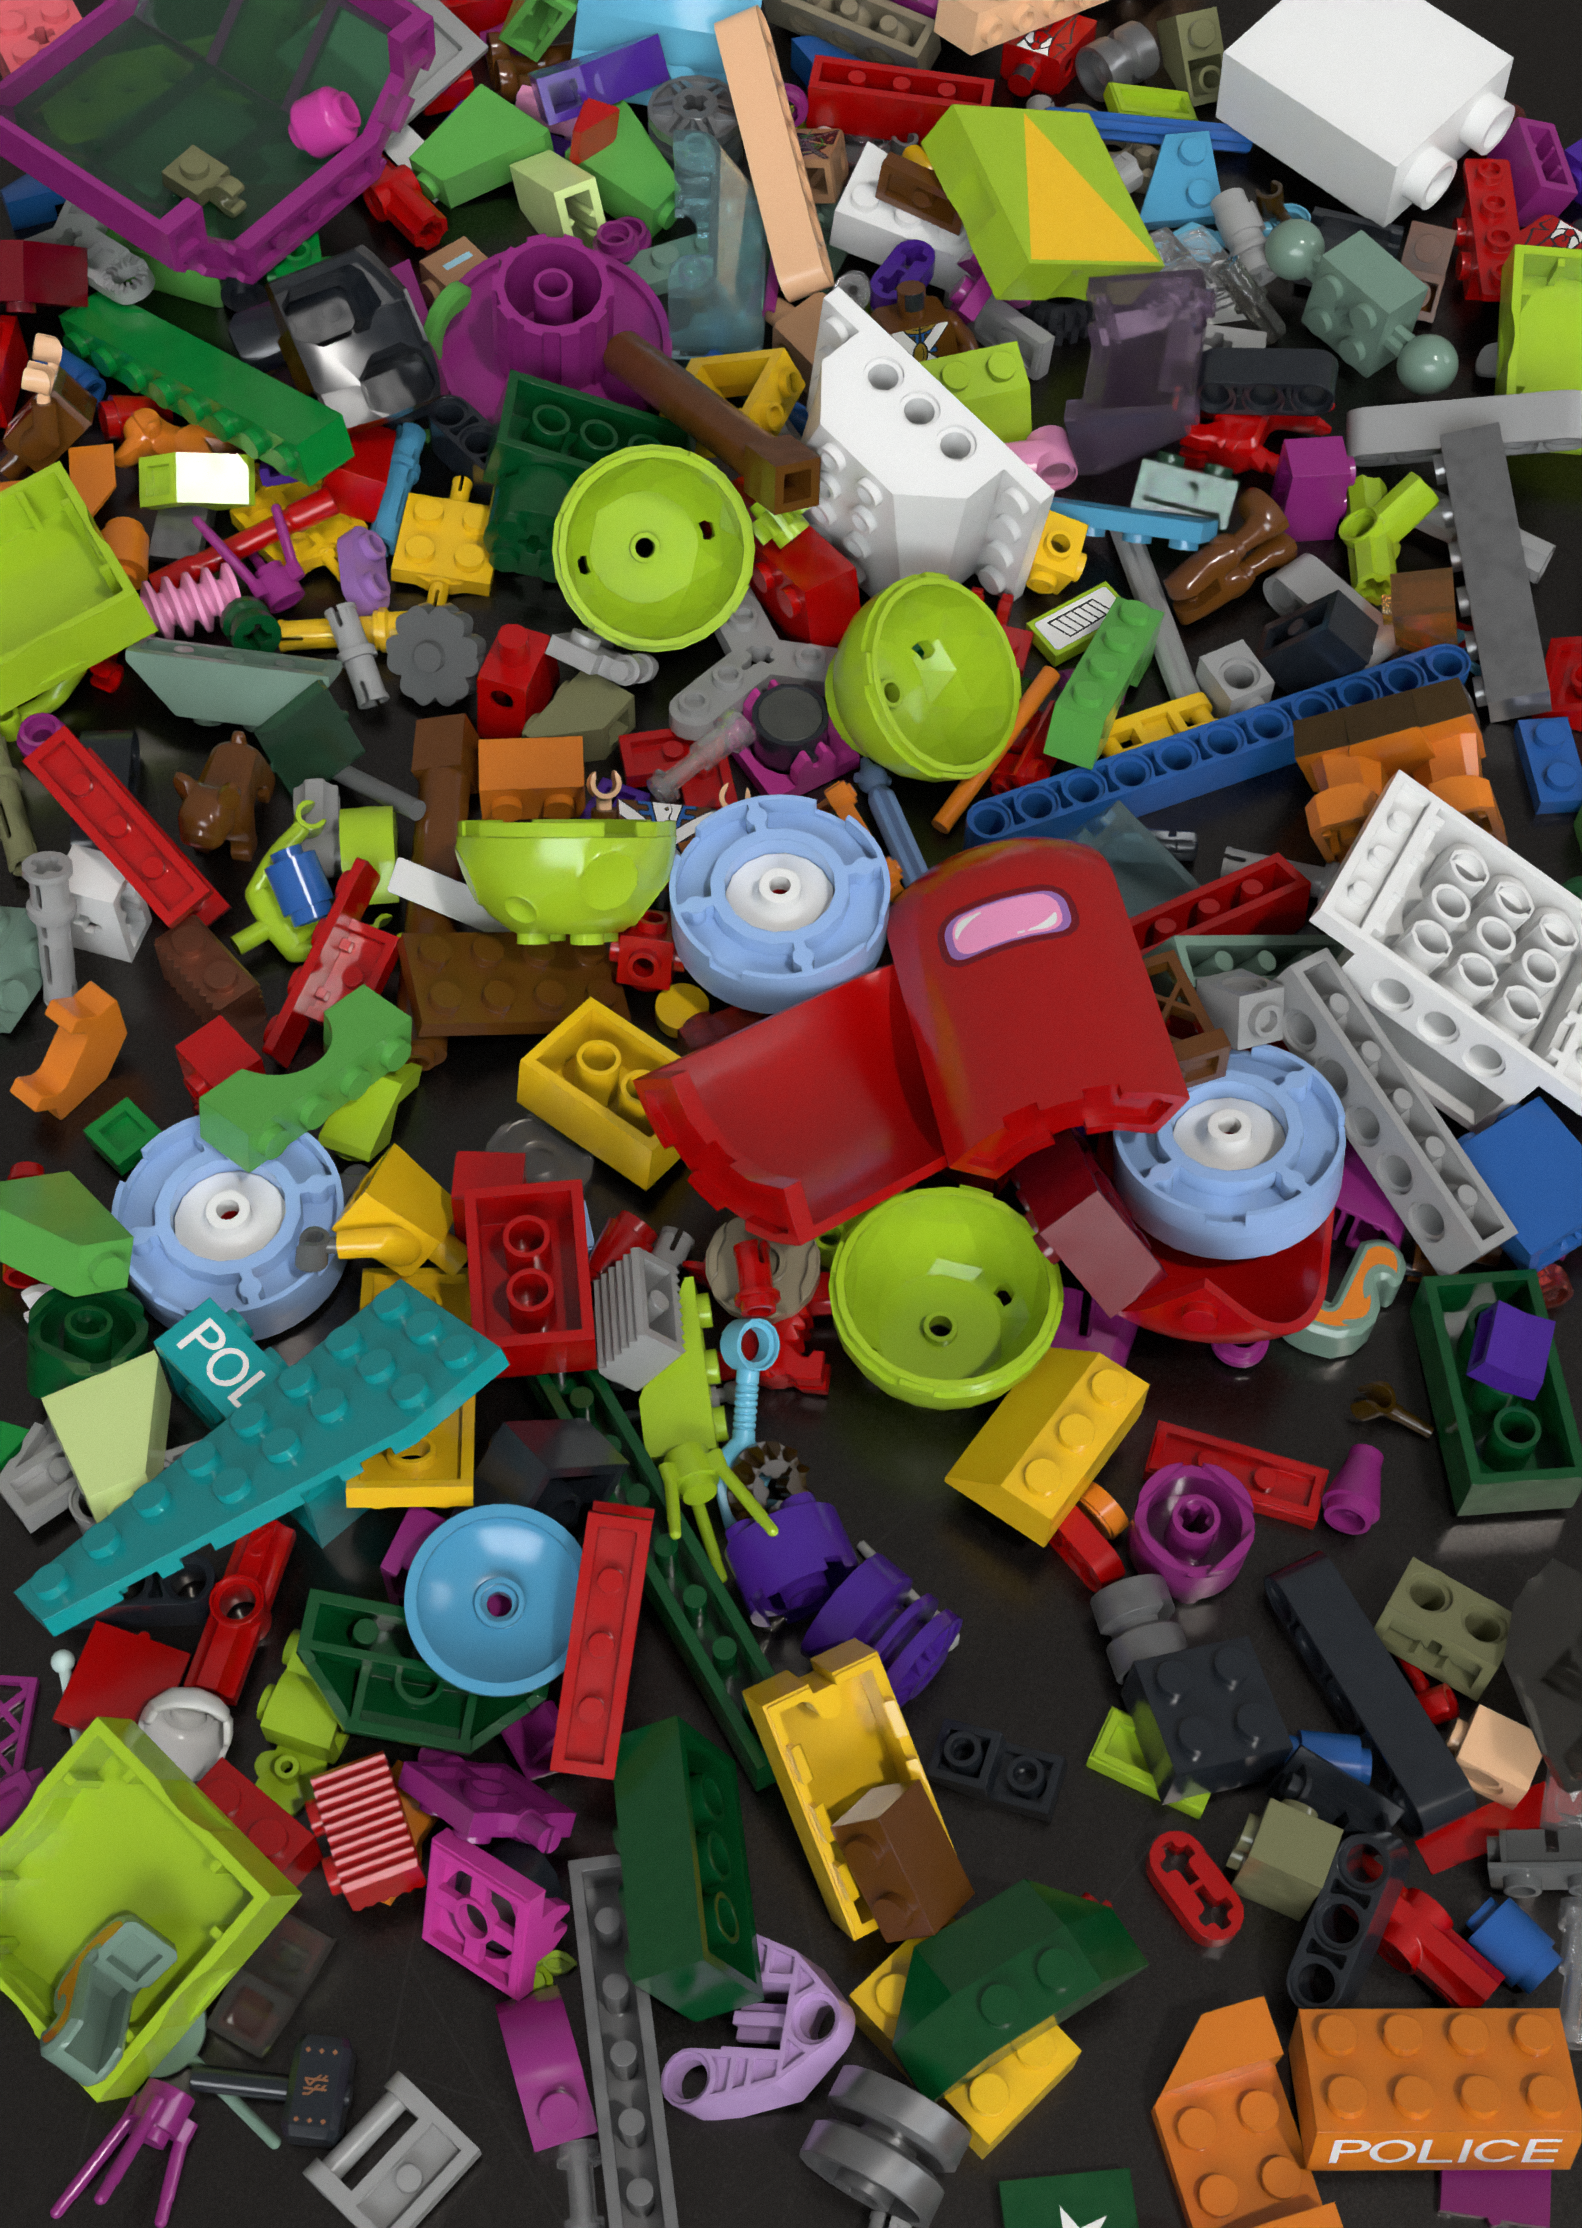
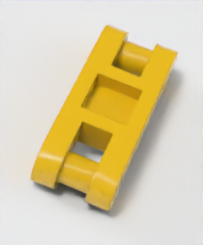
M1203 692L1193 693L1114 720L1108 741L1100 755L1107 758L1218 719H1214L1211 714L1213 706ZM1185 721H1186L1188 724H1194V725L1188 727V726L1186 725ZM1131 740L1134 746L1123 749L1120 743Z

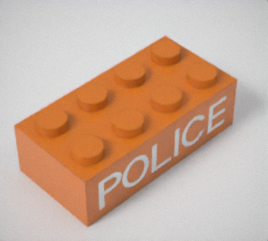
M1559 2008L1298 2010L1288 2052L1306 2171L1570 2170L1582 2143V2109Z

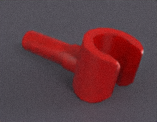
M120 652L89 668L90 672L94 673L90 680L91 685L108 693H113L118 689L124 676L123 666L116 663Z
M1396 1656L1412 1683L1415 1696L1433 1724H1441L1459 1717L1460 1710L1457 1699L1447 1683L1430 1687L1428 1680L1419 1668Z

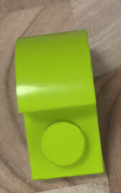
M365 806L339 810L342 874L346 870H350L355 859L359 857L368 861L381 877L368 905L399 903L400 896L388 891L390 879L398 859L397 841L399 830L397 812L393 811V806Z

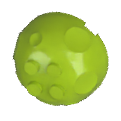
M532 819V822L457 821V836L454 850L464 879L476 903L483 906L490 916L511 932L517 933V944L540 945L550 944V941H566V934H570V945H603L604 942H617L618 932H623L629 927H635L670 881L677 838L676 820L651 822L648 819Z

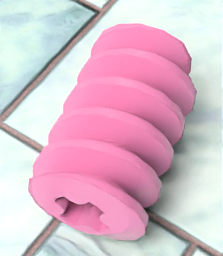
M226 562L221 563L219 579H215L208 567H203L200 572L199 584L195 583L188 572H182L180 587L177 589L168 576L161 577L160 593H156L148 581H142L140 589V599L156 628L160 630L165 639L174 640L176 625L182 628L188 638L193 637L195 621L198 620L207 633L213 632L215 616L221 618L222 611L227 604L241 597L235 573Z

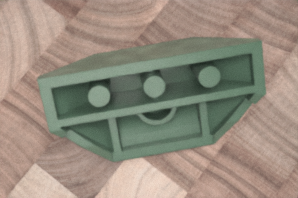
M148 636L125 650L128 664L176 716L193 718L194 723L202 726H217L224 722L243 725L245 730L255 733L270 732L281 727L325 691L342 671V661L324 660L163 639L154 636Z

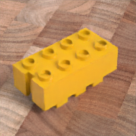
M853 1638L811 1658L810 1662L814 1671L798 1678L788 1670H785L741 1692L831 1920L855 1941L879 1929L830 1827L870 1789L920 1779L951 1845L952 1842L878 1651Z

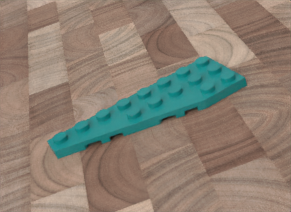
M399 1279L389 1288L381 1291L371 1303L345 1324L333 1330L324 1341L297 1363L286 1368L276 1380L249 1402L238 1407L228 1419L201 1441L190 1446L180 1458L153 1480L142 1485L132 1497L100 1523L90 1527L79 1540L52 1562L41 1567L14 1594L23 1606L55 1637L124 1600L123 1593L127 1592L129 1586L156 1571L164 1579L184 1568L181 1560L182 1557L209 1543L212 1544L215 1550L226 1546L305 1503L303 1497L309 1495V1490L336 1475H339L344 1483L364 1472L361 1462L389 1447L392 1448L396 1455L415 1445L510 1364L499 1346L411 1285Z

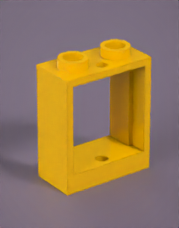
M785 348L691 358L686 367L688 372L724 399L727 397L749 395L744 406L739 408V410L775 437L781 432L806 385ZM659 414L660 417L667 418L663 414ZM699 442L696 443L695 454L703 458L716 457Z

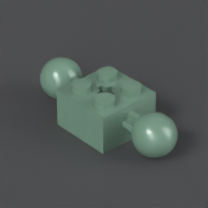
M1295 218L1285 220L1275 226L1265 243L1267 264L1277 276L1283 279L1301 280L1307 278L1313 283L1301 322L1314 335L1321 338L1347 364L1354 367L1365 378H1368L1398 357L1397 374L1399 380L1411 393L1419 396H1433L1443 392L1452 384L1459 367L1458 355L1454 346L1447 339L1436 334H1422L1419 336L1412 334L1427 294L1428 286L1362 230L1325 253L1323 236L1319 229L1311 222Z

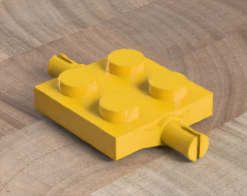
M254 463L255 489L257 490L255 493V506L231 509L232 524L239 531H242L272 516L271 507L273 504L280 505L281 509L284 510L289 504L319 490L322 479L310 487L301 482L266 487L262 485L259 474L260 464ZM338 514L304 532L290 535L297 561L304 573L306 574L323 565L341 582L337 540L355 526H362L368 530L367 524L363 520ZM280 541L258 551L268 563L280 560L283 566L286 565Z
M461 476L453 478L449 498L409 492L391 566V581L414 584L427 590L426 602L434 607L435 603L436 607L446 604L449 594L468 593L486 597L490 596L495 568L489 563L490 554L486 550L483 539L489 506L468 502L473 482L465 476L462 490Z

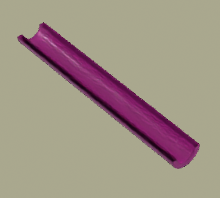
M771 255L762 316H765L766 311L774 313L776 310L779 282Z

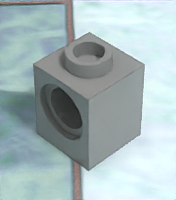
M1243 639L1199 657L1195 678L1200 692L1207 696L1213 706L1211 714L1214 719H1221L1270 702L1275 682Z
M1242 968L1197 978L1196 993L1214 1028H1223L1231 1048L1239 1051L1283 1040V985Z

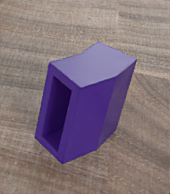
M1498 1300L1479 1315L1466 1375L1498 1391L1534 1401L1543 1384L1556 1321L1525 1313Z

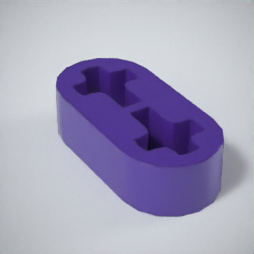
M915 239L903 241L894 248L870 281L869 302L873 310L878 307L896 304L897 290L894 289L901 282L915 280L922 282L925 288L934 276L935 251L932 246L925 241Z

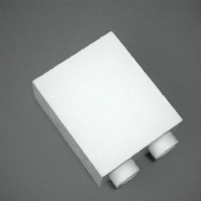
M1281 0L1224 51L1216 118L1228 124V126L1363 217L1371 219L1384 228L1391 224L1412 203L1423 210L1432 207L1449 187L1457 169V161L1470 148L1483 156L1493 150L1500 142L1515 114V107L1504 100L1514 57L1425 0Z

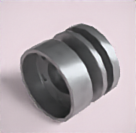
M702 75L680 76L664 82L652 93L647 104L648 133L681 182L679 199L699 202L710 201L726 195L738 184L743 165L742 137L729 85L719 79Z

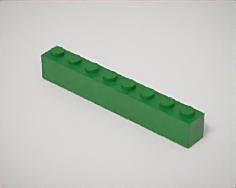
M97 291L88 297V307H72L58 316L65 332L63 343L68 351L98 369L105 377L110 376L125 384L132 392L143 394L155 401L161 408L170 409L184 417L190 424L199 425L215 434L219 440L229 442L244 450L251 458H258L273 466L284 476H291L310 487L355 456L341 413L135 304H118Z

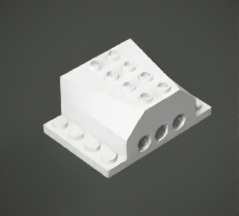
M838 286L823 298L806 407L809 417L800 441L821 457L819 505L810 507L802 516L813 529L856 567L858 586L871 598L880 590L905 577L924 572H934L949 575V579L960 584L975 573L981 585L990 594L998 595L1000 598H1002L1003 593L1014 595V601H1016L1023 595L1055 491Z
M1399 769L1384 787L1309 921L1345 947L1337 957V963L1435 1107L1477 1135L1490 1127L1505 1109L1519 1103L1539 1086L1582 1117V900Z

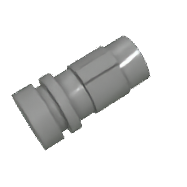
M1231 188L1221 192L1211 201L1210 208L1225 247L1230 251L1228 261L1234 270V275L1241 289L1252 290L1260 288L1277 277L1269 268L1265 258V243L1268 237L1263 236V230L1266 229V226L1256 204L1253 201H1248L1242 188Z

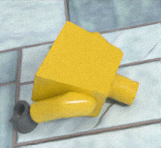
M395 1143L370 1170L364 1165L354 1164L349 1166L344 1173L339 1174L346 1206L331 1229L337 1233L336 1237H330L327 1230L321 1227H308L300 1234L295 1257L296 1267L305 1272H318L325 1269L328 1265L329 1254H338L339 1259L371 1257L403 1277H411L427 1259L453 1277L468 1260L467 1246L449 1232L454 1222L451 1195Z

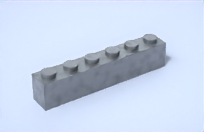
M1495 422L1441 434L1439 438L1442 454L1432 457L1437 485L1447 483L1450 495L1448 498L1440 499L1445 529L1456 528L1458 541L1448 543L1453 573L1463 571L1466 585L1456 587L1461 617L1471 615L1474 628L1472 631L1464 632L1467 652L1471 661H1480L1482 672L1481 676L1472 677L1477 707L1488 706L1491 723L1552 711L1549 683L1500 423Z
M619 1854L568 1861L609 2228H679L650 1994L632 1983L624 1962V1950L629 1945L627 1920L621 1909L618 1897L619 1886L623 1883L621 1856Z

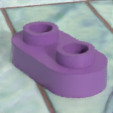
M355 526L337 540L341 589L347 602H355L358 615L371 616L374 610H378L379 607L388 608L390 604L389 594L391 589L387 577L386 547L376 532L367 530L362 526Z

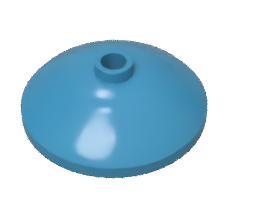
M484 1505L466 1510L448 1519L422 1544L413 1559L406 1580L404 1592L405 1619L410 1637L419 1655L446 1682L459 1689L481 1696L509 1697L521 1695L553 1681L565 1670L582 1556V1548L578 1542L554 1519L541 1512L519 1505ZM495 1595L505 1596L511 1603V1610L505 1616H494L487 1609L488 1600Z

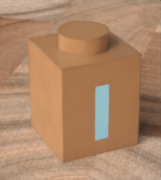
M465 236L419 261L422 281L419 288L425 303L429 307L432 306L438 295L450 283L456 280L459 281L472 268L488 259Z

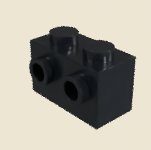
M1338 589L1264 625L1255 656L1274 682L1291 695L1332 681L1350 672H1357L1368 665L1373 655V646L1379 625Z

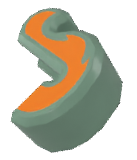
M1375 1239L1361 1242L1332 1303L1324 1300L1318 1315L1309 1326L1299 1332L1283 1336V1338L1303 1352L1329 1359L1352 1355L1367 1342L1380 1307H1388L1392 1304L1406 1272L1403 1254L1395 1245L1385 1240Z
M136 1914L118 1916L103 1927L77 1954L59 1982L54 1995V2012L58 2016L48 2029L41 2034V2056L83 2086L97 2085L105 2080L123 2056L132 2006L136 1995L142 1988L150 1987L177 1961L175 1943Z

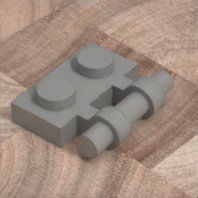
M573 628L572 632L552 634L545 654L589 675L598 674L623 686L650 682L654 679L659 669L657 660L649 653L628 654L629 651L605 640L590 628H588V631Z

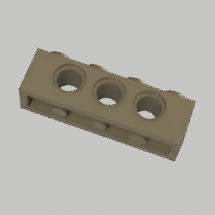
M763 0L768 22L801 36L819 37L868 62L931 70L941 52L940 36L933 32L935 20L889 0Z

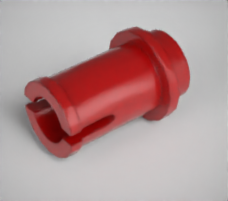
M758 1239L741 1241L733 1246L739 1292L734 1296L735 1306L741 1308V1315L746 1318H764L773 1315L777 1311L776 1304L781 1300L780 1291L773 1286L769 1253L771 1249L770 1243L766 1240L759 1242L760 1249H758Z

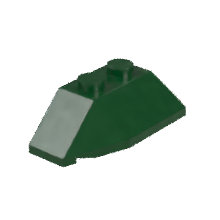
M310 1588L296 1653L343 1732L470 1756L547 1699L550 1682L531 1692L509 1697L481 1696L459 1689L438 1676L419 1655L408 1631L404 1606Z
M1022 1879L943 1928L936 1935L930 1936L914 1946L891 2049L917 2092L935 2103L1148 1967L1149 1963L1112 1907Z

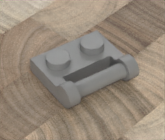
M397 2071L384 2085L387 2092L322 2161L316 2157L302 2172L315 2188L356 2228H415L482 2155L480 2149L408 2078ZM405 2110L412 2114L417 2121L351 2191L341 2181L344 2175Z

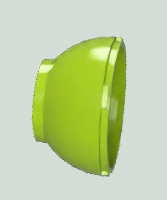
M650 444L626 447L600 459L578 477L565 496L556 517L552 554L555 576L563 595L584 625L605 640L626 649L663 652L683 649L705 639L726 623L730 616L736 612L749 588V582L753 573L755 543L752 520L743 499L727 476L717 466L705 458L680 447ZM706 521L710 524L712 529L710 539H703L702 529L699 525L700 522ZM641 538H648L653 544V551L648 557H640L636 552V543ZM581 556L584 557V563L588 571L586 574L580 573L577 561Z
M934 572L910 575L877 592L853 616L838 645L837 652L828 666L825 678V698L828 713L841 738L854 751L870 758L889 771L902 777L927 782L969 779L986 770L1004 750L1014 730L1019 709V699L1022 698L1019 668H1017L1015 656L1006 633L993 611L975 593L960 583L949 579V575ZM918 644L923 649V658L912 649L914 645Z
M960 1184L959 1188L937 1187L916 1189L888 1198L865 1213L845 1234L843 1240L839 1242L831 1266L828 1285L834 1326L844 1351L865 1377L888 1395L914 1406L937 1410L970 1408L995 1400L1025 1380L1045 1357L1059 1327L1064 1305V1291L1059 1266L1057 1263L1055 1265L1051 1264L1040 1251L1032 1238L1036 1233L1025 1217L1005 1202L993 1198V1193ZM999 1291H1006L1012 1299L1011 1303L1003 1306L1001 1300L996 1296ZM932 1326H944L950 1330V1333L946 1336H936L931 1332L930 1328Z

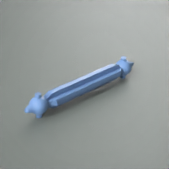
M863 757L860 760L861 770L854 774L853 779L854 782L858 783L860 789L868 794L870 810L893 860L896 859L903 869L902 875L904 878L901 881L906 889L919 876L925 873L928 868L894 791L887 787L892 783L891 777L887 775L883 767L873 764L867 757Z

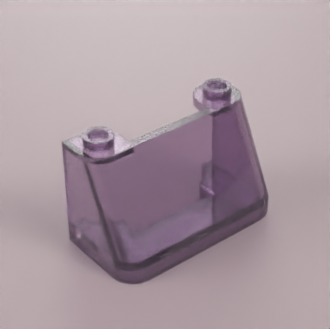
M1203 269L1089 277L1086 296L1088 302L1092 301L1097 320L1088 323L1087 330L1092 348L1083 399L1067 400L1064 414L1067 433L1080 476L1105 474L1188 436L1191 426L1199 424L1200 403L1196 393L1208 318H1214L1216 313L1215 291L1213 288H1206Z

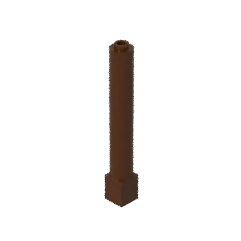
M623 331L610 339L603 355L607 371L744 478V492L773 515L819 505L821 457L790 434L777 437L772 435L638 333Z
M466 713L416 720L411 771L418 781L417 799L423 801L426 805L424 816L414 823L411 862L461 883L463 874L454 850L457 836V821L468 820L470 795L478 794L479 792L478 740H480V737ZM407 900L404 933L458 932V920ZM400 963L396 1007L412 1018L411 1057L408 1058L405 1064L414 1063L422 1066V1071H427L445 1061L447 1057L448 1036L417 1037Z

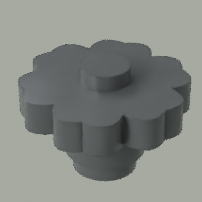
M425 602L411 607L408 612L396 618L395 625L398 634L386 640L387 666L392 673L402 675L400 679L401 691L405 695L413 697L420 705L425 706L438 701L443 706H451L459 703L466 696L475 693L477 690L475 675L479 674L486 659V641L482 636L472 633L474 622L468 613L460 611L452 603L434 607L432 604Z

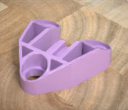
M756 1934L764 1999L788 2000L787 2005L755 2003L742 2007L741 2011H735L733 2024L738 2027L736 2040L743 2043L780 2045V2050L721 2046V2049H682L672 2055L665 2064L661 2075V2088L664 2097L673 2106L701 2120L743 2118L802 2102L846 2052L855 2031L853 2008L824 1969L796 1950ZM833 2008L835 2012L833 2028L827 2036L818 2039L820 2025L826 2014ZM704 2065L707 2071L705 2088L695 2098L685 2099L682 2093L684 2076L692 2068Z

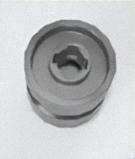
M1129 21L1112 30L1107 37L1098 38L1078 51L1075 61L1077 76L1088 95L1096 101L1105 102L1103 93L1108 82L1134 85L1154 75L1159 67V50L1154 37L1145 26L1136 21Z
M1144 1574L1129 1577L1106 1586L1091 1597L1090 1605L1100 1634L1112 1637L1106 1652L1116 1681L1120 1685H1124L1133 1661L1189 1649L1182 1626L1178 1622L1169 1621L1175 1612V1606L1162 1575Z

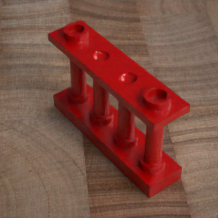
M63 725L22 760L169 928L173 929L191 915H197L207 927H210L232 908L91 747L87 749L67 726Z
M594 1500L592 1510L588 1511L550 1771L614 1780L655 1508Z

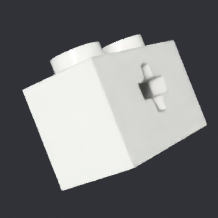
M73 844L67 855L73 864V874L68 879L69 890L77 903V913L70 924L73 947L132 963L152 922L148 904L102 851Z

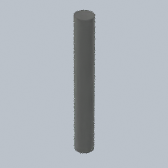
M324 752L318 753L313 759L312 767L316 772L384 806H393L394 811L414 821L420 820L426 812V805L423 801Z

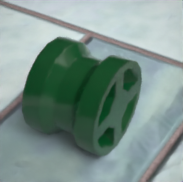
M243 596L236 598L228 603L222 611L220 618L221 630L234 648L273 653L279 646L282 637L281 627L273 615L270 614L265 604L256 597ZM255 625H260L256 632L249 635V633L252 630H254Z

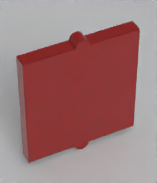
M96 1620L52 1720L54 1723L82 1733L85 1732L96 1717L132 1719L138 1725L142 1711L150 1700L171 1687L180 1686L191 1660V1654L150 1640V1634L146 1631L136 1635Z

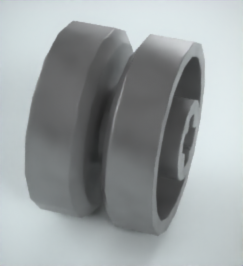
M843 2065L827 2099L831 2110L839 2120H815L800 2149L799 2157L824 2180L868 2207L884 2212L889 2217L892 2215L898 2217L914 2227L928 2228L945 2194L944 2189L933 2173L955 2172L972 2135L961 2122L945 2109L902 2083L870 2069L856 2065Z

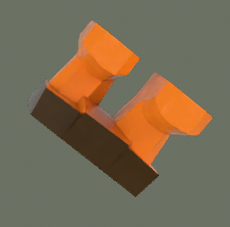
M1459 677L1293 721L1295 759L1313 792H1320L1314 795L1305 807L1309 831L1327 863H1332V861L1342 863L1387 782L1399 769L1505 846H1508L1503 820L1490 782L1484 779L1482 774L1481 759L1486 757L1480 720L1473 700Z

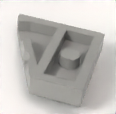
M49 1417L43 1425L36 1422L33 1424L22 1441L20 1452L8 1461L0 1473V1494L30 1534L68 1508V1496L72 1487L77 1483L54 1433Z

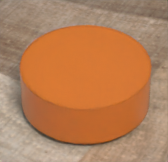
M1093 1481L1076 1503V1506L1106 1539L1114 1540L1130 1524L1125 1512L1113 1497Z

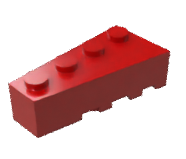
M741 476L730 482L741 495L753 523L757 519L750 512L749 508L757 501L744 492V478ZM702 521V530L706 538L710 539L712 536L711 526L708 522ZM810 525L781 549L773 539L763 546L754 535L755 554L753 573L749 585L755 596L791 642L838 648L850 621L861 609L856 567Z

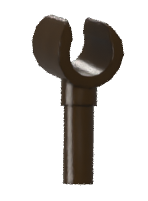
M1275 180L1270 182L1271 195L1268 196L1261 194L1260 190L1256 189L1257 208L1261 217L1275 218L1280 223L1292 219L1284 205L1283 186L1280 182Z
M1374 1381L1357 1387V1390L1368 1398V1400L1364 1399L1352 1403L1350 1406L1352 1413L1359 1420L1368 1421L1384 1415L1426 1438H1429L1433 1433L1434 1426L1403 1409V1406L1396 1403L1395 1392L1389 1383Z

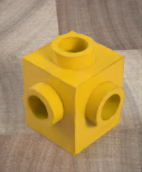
M1049 510L1026 582L1029 589L1042 594L1053 593L1058 595L1071 581H1078L1087 560V554L1081 552L1088 529L1087 524Z

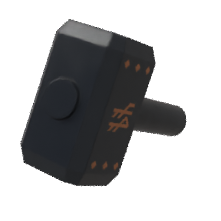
M303 2034L295 2043L290 2074L194 2064L190 2077V2091L285 2101L281 2127L288 2143L334 2149L343 2139L347 2112L352 2102L353 2077L357 2058L349 2039Z

